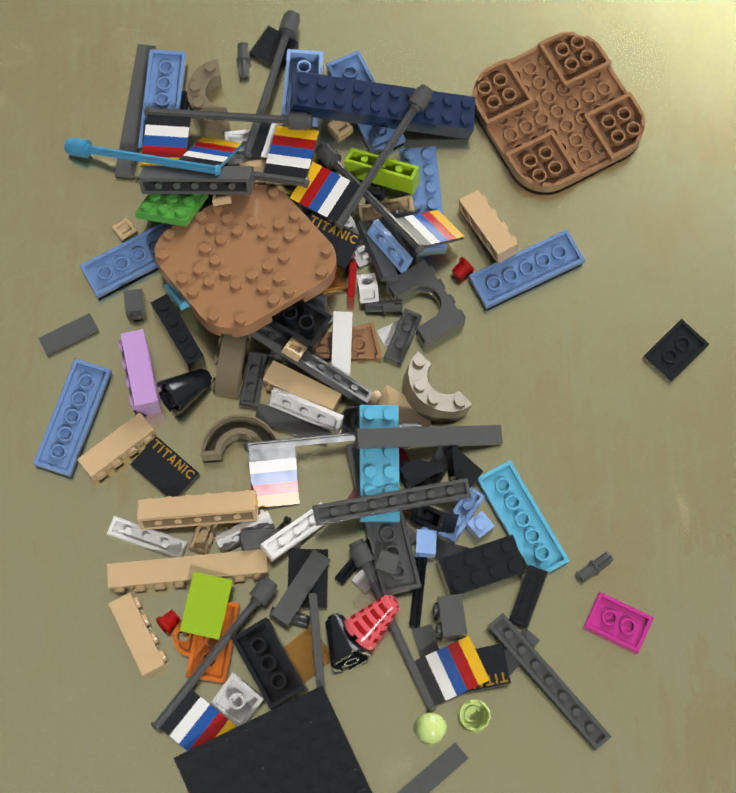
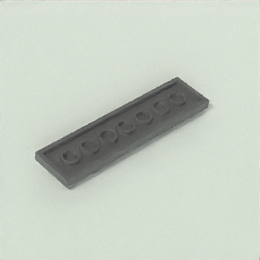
M356 443L346 445V451L357 496L359 497V449H356ZM400 511L399 523L364 522L375 566L381 550L400 556L394 576L376 570L382 596L420 589L422 586L403 511Z

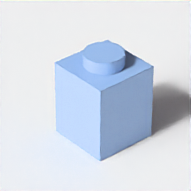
M481 511L467 522L465 528L478 543L493 531L494 524Z
M429 527L417 529L415 557L435 558L436 530Z

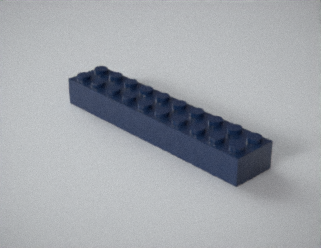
M295 71L292 81L290 111L308 112V114L313 115V118L397 129L409 110L408 100L416 88ZM433 91L432 99L425 110L415 114L405 131L469 139L474 131L475 97Z

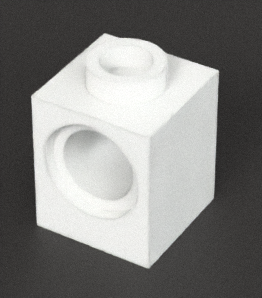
M375 273L356 275L360 304L378 302V284Z

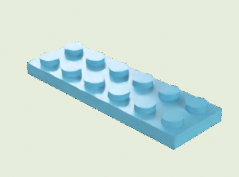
M359 405V428L399 427L398 405ZM399 448L359 449V497L399 490ZM400 511L360 518V522L399 523Z
M511 460L479 476L477 479L479 486L507 534H513L521 558L527 568L529 565H533L550 573L569 563L570 560Z

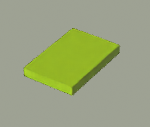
M193 571L180 631L219 640L233 580Z

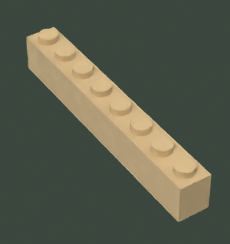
M262 549L107 564L108 589L115 594L125 593V590L133 589L135 592L145 591V588L153 587L154 590L165 589V586L173 585L174 588L185 587V584L191 583L193 571L225 579H233V582L245 581V578L253 577V580L264 579L265 576H269L267 555Z

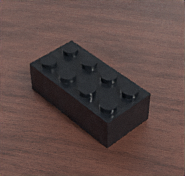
M301 299L272 316L273 322L267 325L289 339L292 337L306 346V350L314 353L333 324V316L312 303L304 302Z
M513 534L440 558L436 561L447 595H463L526 573Z
M265 617L231 637L271 710L309 690L268 618Z

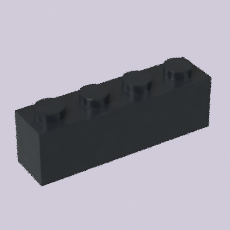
M168 294L150 302L156 317L187 370L190 372L205 364L203 353Z

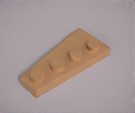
M374 322L352 327L351 359H383ZM333 332L326 333L313 353L321 359H332Z

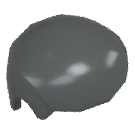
M350 406L344 409L341 415H344L342 429L348 433L355 432V429L359 428V406Z

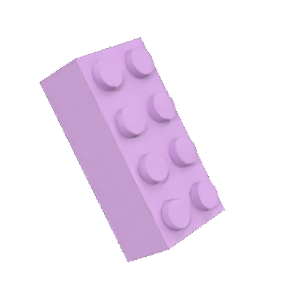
M144 330L121 333V340L118 341L123 357L122 364L127 376L125 379L131 394L129 395V400L133 412H140L143 416L161 413L153 366Z

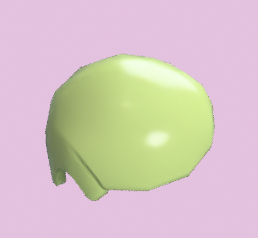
M467 700L459 711L460 722L469 730L481 731L488 726L491 719L489 708L480 700Z
M424 713L418 716L414 722V733L417 739L425 743L435 744L441 741L446 734V722L443 720V717L436 713Z

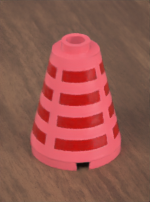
M385 595L349 616L344 621V625L351 636L355 634L358 637L355 641L362 647L372 650L376 647L398 613L399 602L394 596Z

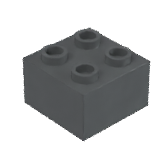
M462 594L437 597L436 602L432 606L433 617L437 618L438 621L435 626L436 638H440L441 643L458 641L467 636V627Z

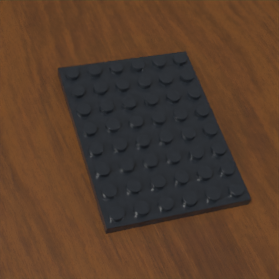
M323 685L174 757V761L189 793H373Z

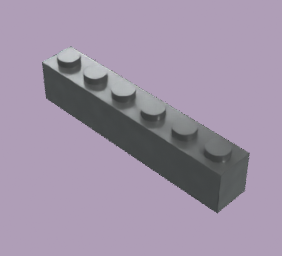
M143 166L139 176V183L142 194L251 195L255 184L253 166H222L221 173L218 176L211 173L168 166Z

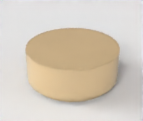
M374 390L366 405H375L382 393Z

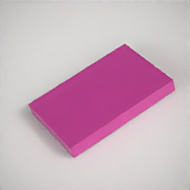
M599 591L583 628L638 654L654 617Z

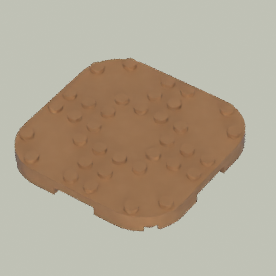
M575 32L555 34L539 42L537 47L510 60L508 58L489 66L476 80L472 97H475V114L514 177L531 190L538 192L560 190L628 156L637 148L641 141L645 128V117L640 105L632 93L627 92L611 68L612 62L602 47L587 35L584 37L576 35Z
M254 185L251 195H232V203L219 206L211 204L196 213L187 227L173 225L165 230L155 246V259L162 277L172 289L175 288L191 307L192 313L208 331L219 336L228 334L232 335V337H242L261 329L273 322L272 316L301 299L307 302L325 291L334 281L337 269L336 252L330 241L284 192L268 185Z

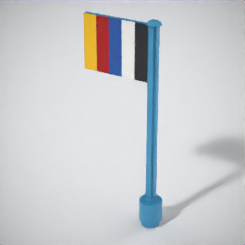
M74 137L66 140L64 150L70 156L88 158L91 154L211 173L218 176L221 173V167L242 147V143L202 137L179 160L93 146L90 140Z

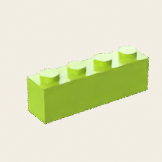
M351 148L344 160V165L355 178L364 180L379 155ZM387 158L372 183L414 195L420 183V167Z

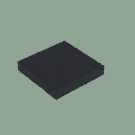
M268 25L249 52L250 56L272 67L282 37L279 31ZM292 38L288 40L279 72L286 64L287 49L296 50L299 46V42Z

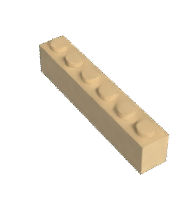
M256 490L140 499L138 500L137 521L141 530L258 521V498Z

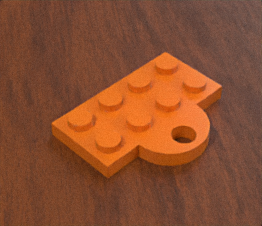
M228 602L220 639L237 619L240 603ZM180 621L173 632V643L180 654L189 658L186 678H189L219 640L189 633L186 641H180L178 639L182 622ZM232 639L199 680L225 684L233 647Z

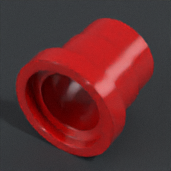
M461 257L451 271L458 279L462 280L475 269L465 258Z
M173 610L155 619L159 627L167 635L181 621Z

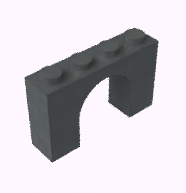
M423 260L399 274L397 282L387 281L386 290L393 300H402L416 292H427L438 300L440 305L438 314L416 329V335L424 347L428 348L464 327L466 317L461 309L458 310L455 306L453 296L451 294L448 295L445 291V285L442 280L437 279L434 275L435 270L432 265L427 264Z

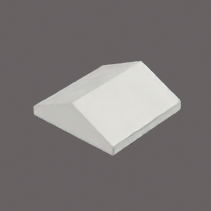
M233 672L210 704L238 727L250 720L258 710L264 697Z

